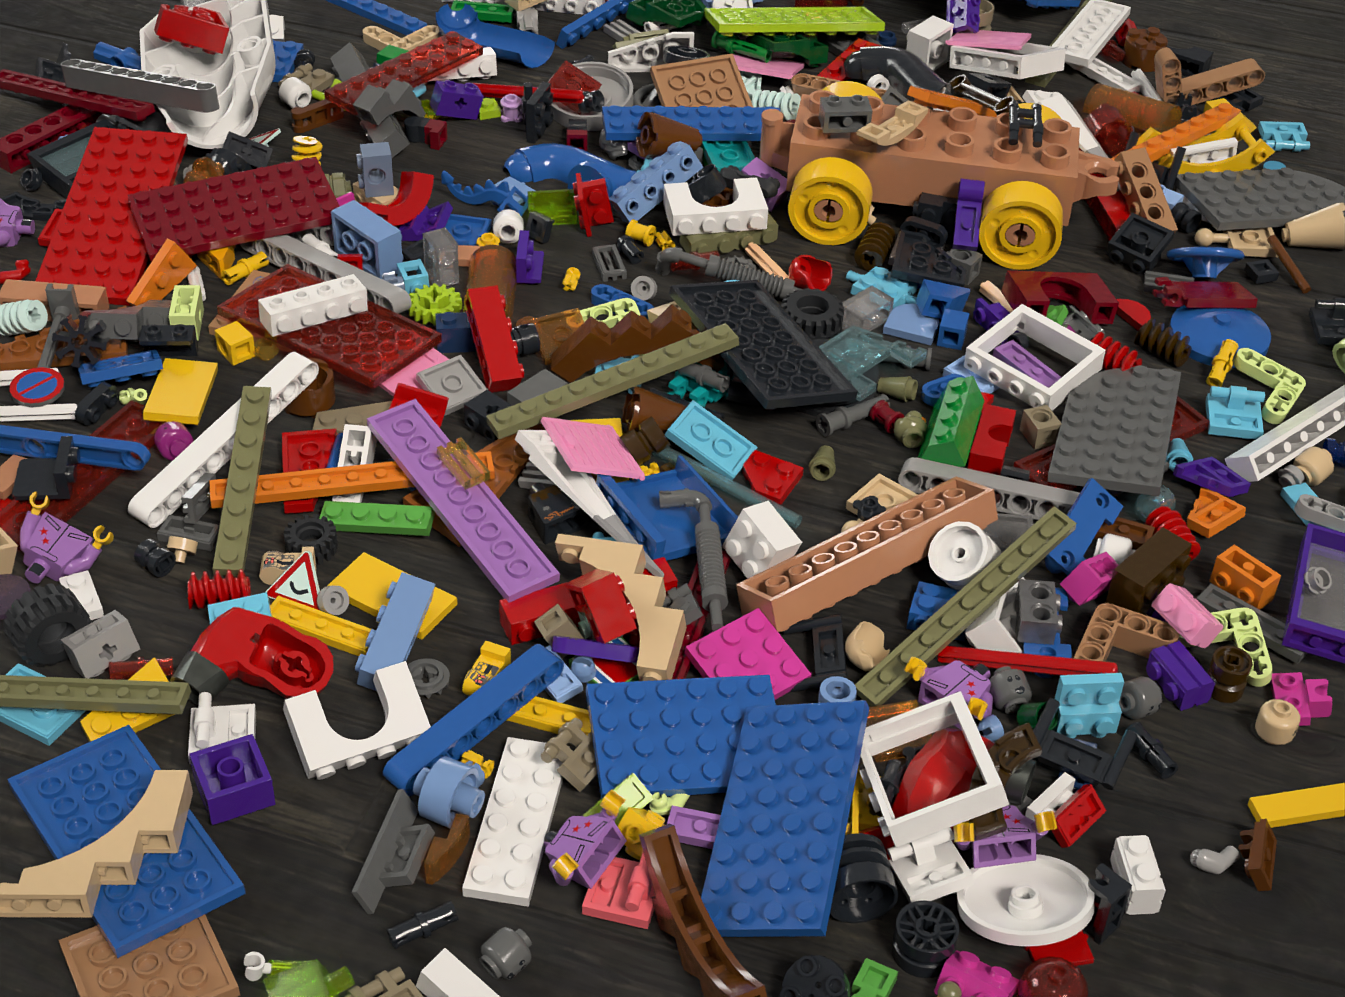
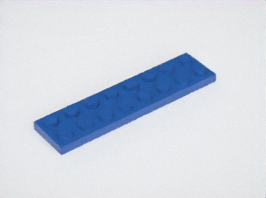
M612 105L602 106V119L606 140H636V137H640L641 129H637L641 116L644 112H653L698 129L702 135V141H761L762 112L767 109H777L780 111V108L772 106L641 107L635 105L632 107H620Z

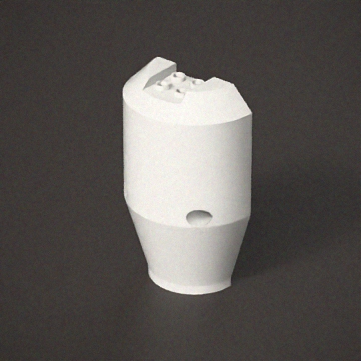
M211 0L196 5L220 12L230 28L222 54L216 52L215 55L202 51L203 48L194 46L192 49L182 46L179 41L172 40V42H166L159 39V36L154 31L158 15L140 30L142 71L210 82L216 85L220 108L214 112L203 113L156 104L172 132L187 134V144L204 149L223 148L229 131L246 137L254 127L258 111L273 81L276 66L267 0Z

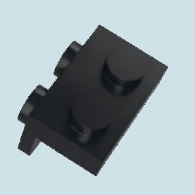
M142 325L139 344L143 345L144 352L157 350L159 356H197L198 344L195 325Z

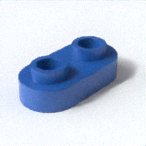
M950 374L925 383L921 392L922 401L934 407L948 381L957 377H965L959 374Z

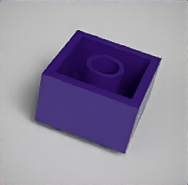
M253 734L189 753L193 777L212 825L276 805L272 778Z

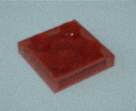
M568 61L562 64L548 82L551 83V88L589 92L600 90L602 86L600 82ZM561 102L580 115L582 113L579 110L578 104Z

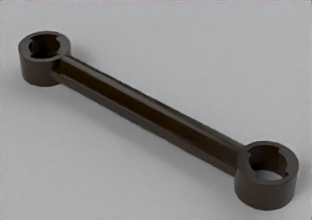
M959 75L949 82L954 90V94L951 93L952 96L960 98L965 96L994 110L997 116L1002 113H1008L1007 104L1010 101L1016 102L1013 96L1001 99L973 86L966 75Z

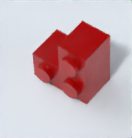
M595 569L565 583L576 611L585 613L596 641L605 644L637 628L634 622L637 618L635 610L629 602L626 603L622 593L625 591V587L619 575H615L614 572Z

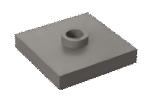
M458 355L416 374V380L425 391L449 398L445 415L464 408L466 402L488 390L462 355Z

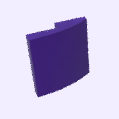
M447 201L431 209L426 205L423 211L413 220L398 225L397 228L402 234L401 241H419L441 229L444 230L453 210L451 204Z

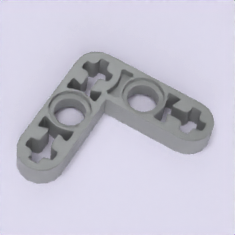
M1303 494L1299 497L1294 507V511L1299 517L1345 533L1344 506L1308 494Z

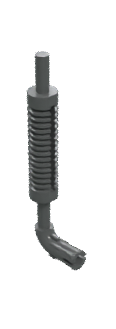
M677 247L666 248L657 254L655 271L660 275L662 270V276L670 273L672 263L682 261L706 269L704 275L712 278L716 276V279L721 278L722 281L724 279L725 281L758 280L771 295L774 294L775 298L778 296L782 300L789 293L803 290L794 287L795 280L783 279L782 276L778 277V275L774 277L773 273L771 275L769 272L765 274V271L761 272L760 269L756 271V268L752 269L751 266L747 268V265L743 267V264L739 265L738 262L734 264V261L730 262L729 259L725 261V258L721 259L713 254L710 255L708 260L683 252L682 248Z
M688 488L673 491L661 490L659 491L660 509L694 507L699 512L700 523L695 526V540L702 606L706 611L710 612L711 627L713 631H716L723 627L722 610L728 605L720 529L716 522L711 521V501L702 492L689 490Z

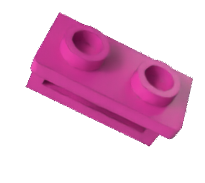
M956 950L944 963L934 992L937 995V990L943 982L952 981L960 987L962 997H1012L1017 990L1020 980L1012 977V974L1002 967H991L981 962L973 953Z

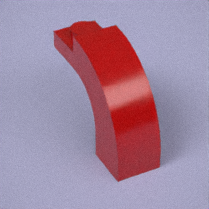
M414 171L401 172L399 191L391 203L387 205L369 202L358 203L367 207L393 226L408 223L419 215L427 205L433 188L434 175Z

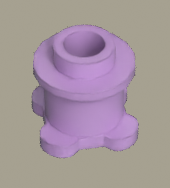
M508 94L500 101L501 106H503V109H501V121L521 122L522 109H520V106H522V99L515 94Z

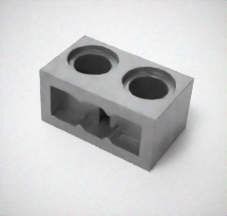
M1019 579L1015 597L1017 642L1054 645L1056 633H1061L1062 615H1057V612L1060 610L1061 596L1056 594L1055 582Z

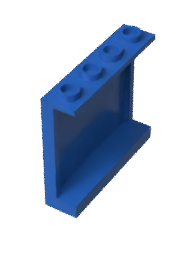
M682 455L677 457L674 470L645 476L643 481L631 479L616 483L609 475H597L596 484L637 543L643 545L644 551L652 560L665 557L666 561L697 553L695 526L700 523L699 512L694 507L660 509L659 491L661 490L673 491L688 488L689 490H696L705 494L712 504V510L710 511L711 521L716 522L720 529L721 546L738 519V516Z

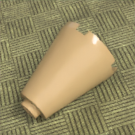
M1342 202L1336 203L1287 222L1285 228L1281 229L1283 242H1287L1288 246L1345 249V217L1343 214L1345 204Z

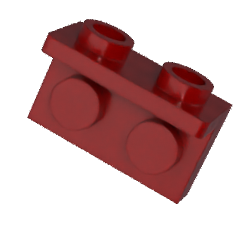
M398 383L389 409L416 399L438 427L441 428L449 398Z

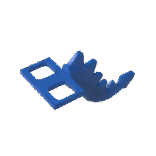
M443 171L441 173L442 184L446 185L456 198L465 203L477 205L493 200L500 205L497 209L499 212L504 210L505 205H508L522 216L532 202L515 186L509 190V185L506 181L495 186L491 180H487L484 188L475 184L473 187L474 192L469 186H466L463 191L461 190V184L454 185V178L448 172ZM514 193H517L524 199L525 204L523 206L513 199L512 195Z

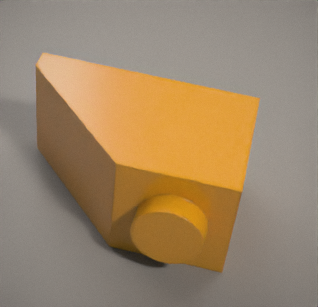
M236 245L197 253V258L222 280L227 275L221 277V272L230 268L235 260L234 248Z

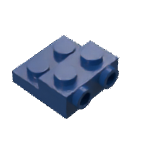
M919 581L910 607L907 629H918L960 590ZM966 629L954 640L964 642Z

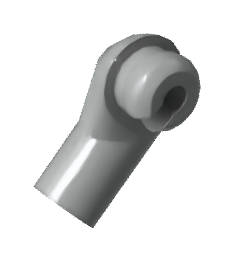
M1227 846L1220 853L1208 849H1195L1190 855V862L1200 870L1212 874H1221L1239 859L1240 854L1233 846Z

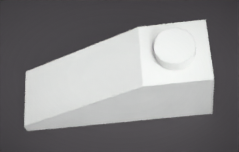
M345 424L338 467L373 463L377 438L368 426ZM364 492L334 495L332 501L361 503Z

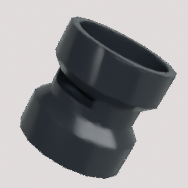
M1183 202L1177 203L1171 210L1176 226H1181V229L1186 233L1195 231L1201 222L1202 214L1196 210H1190L1189 206Z
M151 538L141 542L134 554L135 561L140 566L148 568L149 572L156 577H164L169 574L176 563V555L169 549L162 548L159 542Z

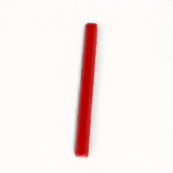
M473 83L478 86L484 97L503 98L508 94H515L522 99L524 96V86ZM533 87V93L537 90L538 87ZM551 88L553 102L581 104L585 97L581 90Z
M946 646L937 655L940 663L950 664L956 660L963 662L967 666H976L981 663L987 668L999 669L1009 666L1011 669H1019L1023 672L1052 675L1118 673V667L1115 662Z

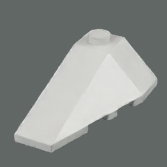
M671 32L608 51V64L614 65L624 72H650L651 66L667 64L663 61L665 47L675 45L694 48V32Z
M1018 582L967 627L965 634L972 647L1023 653V642H1017L1015 597Z

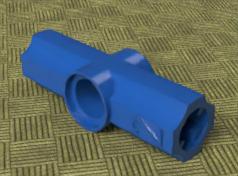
M103 42L96 44V48L93 51L94 59L108 65L141 70V56L133 48L127 47L122 50Z

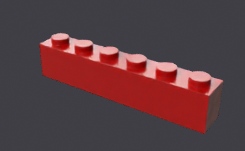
M661 557L653 561L664 573L663 580L667 595L668 590L673 587L677 588L678 579L665 557ZM644 569V575L654 576L648 569ZM565 583L534 591L512 602H508L506 599L499 600L500 623L511 645L543 637L534 621L557 604L561 606L578 627V622H581L579 614L575 609Z

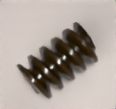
M881 222L873 223L866 230L854 256L857 265L864 271L869 272L876 266L882 267L896 237L895 231L890 225Z
M1151 318L1137 332L1134 344L1140 345L1144 350L1148 349L1152 354L1157 353L1159 358H1165L1167 362H1174L1175 366L1181 367L1188 360L1192 347L1189 345L1190 337L1185 336L1180 340L1182 334L1180 331L1171 336L1173 333L1172 327H1168L1163 331L1164 323L1160 322L1155 327L1156 319Z

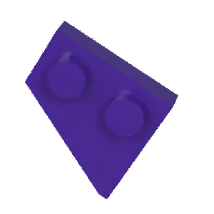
M1214 457L1175 465L1173 475L1227 497L1248 493L1251 485L1250 482Z

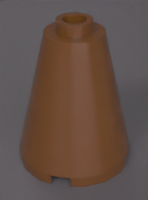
M644 112L639 120L637 129H641L640 137H636V146L640 157L648 159L662 156L667 152V148L671 144L679 141L690 145L694 152L702 145V135L694 127L653 112Z
M638 386L629 388L633 393H627L622 423L627 424V431L622 430V433L624 435L632 429L639 431V424L652 416L665 435L687 406Z

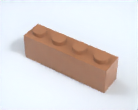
M6 279L0 290V304L27 299L39 300L47 310L48 321L53 322L45 291L47 284H53L54 289H67L68 284ZM73 284L80 314L86 310L109 309L106 287Z

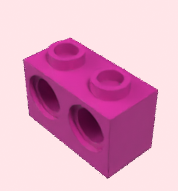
M1107 552L1101 553L1082 561L1060 585L1067 592L1068 598L1080 606L1104 595L1109 590L1113 571L1118 564Z

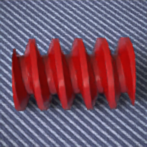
M1103 332L1097 333L1091 340L1092 343L1105 349L1102 365L1104 370L1121 368V371H1125L1131 367L1142 366V359L1139 358L1137 360L1138 352L1136 350L1129 353V347L1123 346L1121 348L1119 341H1115L1112 344L1113 338L1108 336L1104 339L1105 334Z
M1161 506L1148 515L1145 525L1155 527L1153 535L1163 527L1192 544L1189 553L1191 561L1198 556L1201 550L1200 544L1196 541L1195 536L1191 534L1190 528L1186 526V522L1178 511L1171 510L1167 506Z
M239 569L236 578H234L231 570H227L225 578L221 577L219 570H215L213 579L209 578L207 571H203L201 580L197 579L195 572H191L188 581L189 609H192L194 601L197 607L201 609L204 608L206 600L210 605L217 603L218 599L220 602L230 600V598L233 600L251 596L250 578L246 577L243 569Z

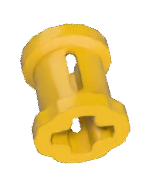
M632 219L626 228L625 235L631 236L633 239L641 241L645 246L649 247L655 239L656 227L653 225L649 227L641 225L637 220Z

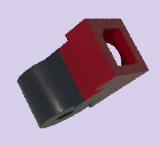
M418 116L408 117L404 121L405 136L410 142L429 144L431 149L439 150L448 139L446 121Z
M569 119L567 145L579 144L582 145L579 149L587 151V119Z

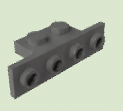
M404 789L397 791L351 892L367 914H374L385 887L412 885L435 834L429 824L412 826L418 814V809Z

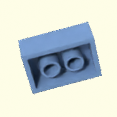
M355 200L331 211L335 252L338 254H363V271L382 279L381 275L386 272L395 271V275L397 274V263L403 262L402 234L397 227H394Z

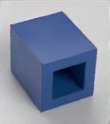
M944 309L937 346L962 350L969 313Z

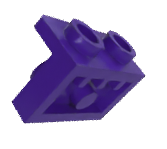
M947 0L946 21L954 24L953 34L967 29L973 33L979 32L981 0Z
M520 230L516 255L517 283H541L544 252L534 251V240H529V231Z
M982 298L976 299L973 318L988 331L1010 314L999 302L989 305ZM1006 338L1000 344L1002 345L1007 343L1008 338Z

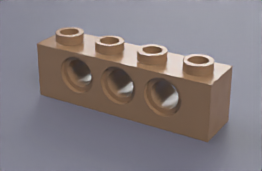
M1146 148L1120 152L1114 161L1119 163L1117 177L1119 178L1121 193L1125 196L1129 206V213H1135L1174 231L1175 234L1178 228Z

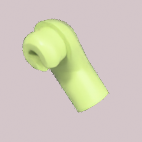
M141 388L121 390L119 392L120 403L123 405L130 403L133 408H141L146 402L147 392Z
M656 792L652 795L654 799L650 801L649 807L661 816L670 815L672 805L683 807L690 795L681 793L667 797L663 793L662 797H660V793Z

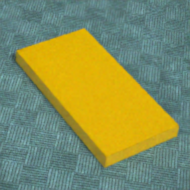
M165 358L163 369L158 374L144 408L143 420L158 422L175 421L182 424L198 425L218 372V363Z
M363 552L327 586L343 587L349 595V604L377 617L380 607L388 605L390 599L386 598L391 582H398L401 572H406ZM435 587L431 604L417 638L422 640L457 605V597Z

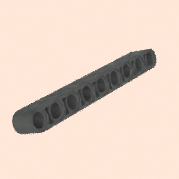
M79 59L66 60L61 63L65 85L69 88L203 113L214 112L220 108L214 83Z

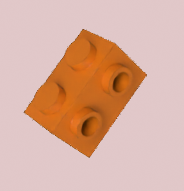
M1234 544L1216 557L1209 582L1260 610L1273 601L1281 575Z

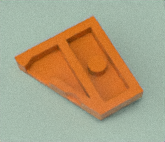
M1201 487L1199 498L1195 500L1193 510L1190 511L1187 517V527L1202 536L1210 538L1245 517L1246 507L1217 492Z

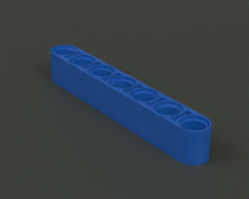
M534 645L393 756L384 767V778L398 790L404 789L408 796L414 795L413 786L417 775L423 768L432 769L433 765L444 756L458 760L465 751H469L552 684L561 675L564 669V662L543 645Z

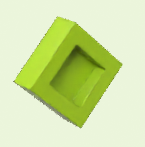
M484 98L478 118L485 120L501 117V108L495 98Z

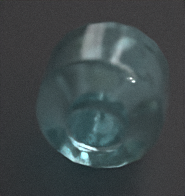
M1163 485L1161 486L1160 496L1140 494L1135 502L1136 513L1144 522H1146L1148 515L1156 508L1167 506L1174 510L1176 507L1174 494Z

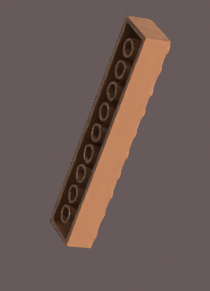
M956 476L736 584L742 616L759 608L777 632L786 631L791 625L801 620L809 619L813 614L825 608L833 607L836 602L846 597L854 596L858 591L879 583L881 579L891 574L899 573L903 568L913 563L922 561L924 557L928 556L930 543L933 538L946 525L958 521L970 522L981 529H985L987 525L997 521L998 515L994 489Z

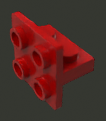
M576 173L577 182L573 183L576 210L579 211L581 230L586 229L587 237H591V226L614 222L605 178L582 182L581 173Z

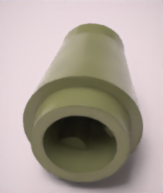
M911 376L881 377L878 381L877 390L878 393L908 402V400L915 399L918 382L912 379Z
M821 446L809 463V471L816 480L825 481L835 474L834 450L830 446Z

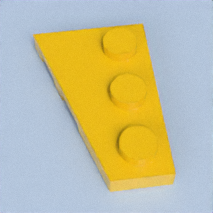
M155 657L129 679L169 682ZM91 711L80 723L86 737L91 742L126 725H130L136 733L175 714Z

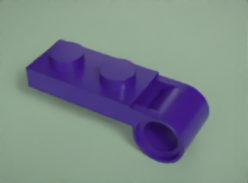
M960 178L952 249L977 251L985 181Z

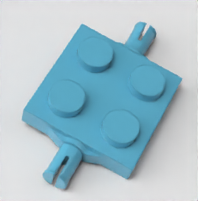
M876 266L865 275L850 270L846 275L847 280L855 282L852 285L851 294L889 310H893L895 307L903 304H917V297L912 295L917 291L918 283L891 278V272L885 268Z

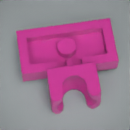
M1302 672L1272 673L1270 684L1273 699L1284 700L1295 706L1300 714L1299 726L1310 725L1311 718L1329 717L1331 715L1332 697L1327 695V679H1306L1304 684Z

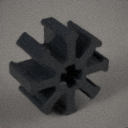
M83 311L78 316L80 319L79 327L72 319V315H67L60 321V324L64 325L68 332L61 331L58 328L52 334V341L68 342V345L60 347L55 352L59 359H62L69 351H75L74 361L71 363L72 367L79 368L84 363L83 352L90 359V364L94 365L102 357V354H98L94 347L106 350L110 343L109 337L106 339L94 337V334L99 331L103 332L107 327L103 320H100L93 328H87L88 319L91 316L90 312ZM79 334L85 336L83 339L87 338L83 345L78 343L79 340H75Z

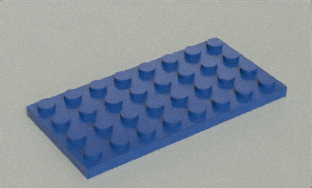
M866 700L747 707L701 896L702 902L721 937L826 936L869 714V706Z
M126 725L7 780L11 791L54 859L57 860L95 842L118 825L143 797L151 782L154 771L161 770V768L130 725ZM189 809L178 853H144L136 885H101L92 919L116 957L119 958L246 893L242 881Z

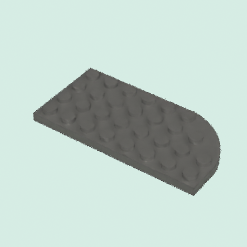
M1286 167L1273 170L1264 168L1262 170L1245 169L1243 171L1225 170L1224 172H1186L1185 174H1178L1174 183L1180 192L1217 230L1283 227L1287 222L1341 202L1345 204L1344 186L1314 174Z
M1141 365L1131 367L1125 371H1121V368L1110 369L1093 374L1070 391L1048 472V482L1085 486L1088 479L1093 478L1104 489L1160 496L1181 372L1172 369H1152Z

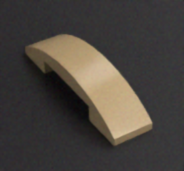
M908 100L896 107L894 117L879 126L869 123L857 130V135L882 146L895 144L908 136L920 124L928 113L929 108Z

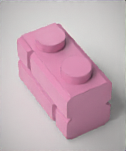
M1171 583L1162 590L1151 605L1191 645L1206 648L1224 627L1197 599L1193 598L1190 592L1183 587Z

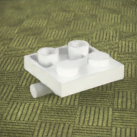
M208 692L200 693L198 708H191L188 749L189 764H191L189 753L253 734L255 738V704L211 707L212 695Z
M951 827L897 848L894 846L887 849L891 859L889 860L890 870L909 903L923 900L932 901L975 885L972 872L951 841L954 840Z

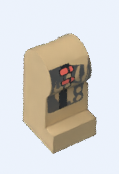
M302 547V553L283 554L279 551L264 553L261 561L260 579L264 583L272 585L305 551L312 553L316 571L314 547Z

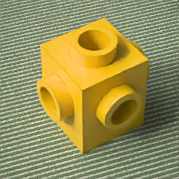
M629 807L617 826L627 840L624 844L626 846L625 851L630 856L640 860L643 849L639 834L664 826L665 819L652 810L646 811L645 809Z

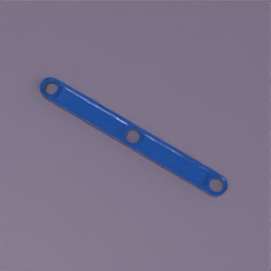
M0 425V453L36 458H57L61 436H73L75 447L80 449V463L141 470L151 458L147 447L138 442ZM33 440L39 442L43 448L37 446ZM130 452L137 454L141 460L134 458Z

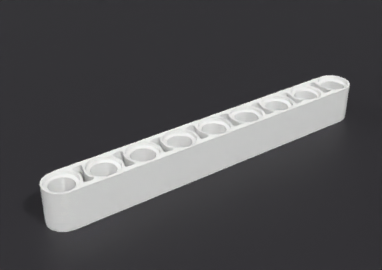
M291 352L254 385L258 387H271L272 397L268 423L315 380L319 371L317 363L296 352ZM241 398L131 499L128 505V513L151 528L158 527L166 520L168 515H171L183 504L181 497L204 473L215 474L231 459Z

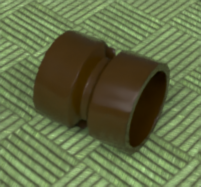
M652 416L639 424V431L632 429L620 437L639 466L651 458V452L654 451L659 454L671 446Z
M1223 646L1215 650L1210 663V669L1207 673L1215 682L1211 698L1222 703H1233L1242 698L1253 666L1252 658L1246 651L1235 646Z

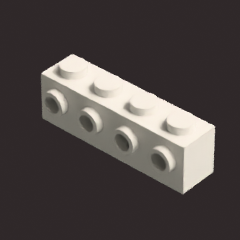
M491 47L406 54L407 64H413L418 67L420 72L419 81L427 84L428 81H445L449 79L468 81L471 77L489 79L491 76L497 75L496 54Z
M354 274L258 299L260 322L272 337L368 311L367 289Z

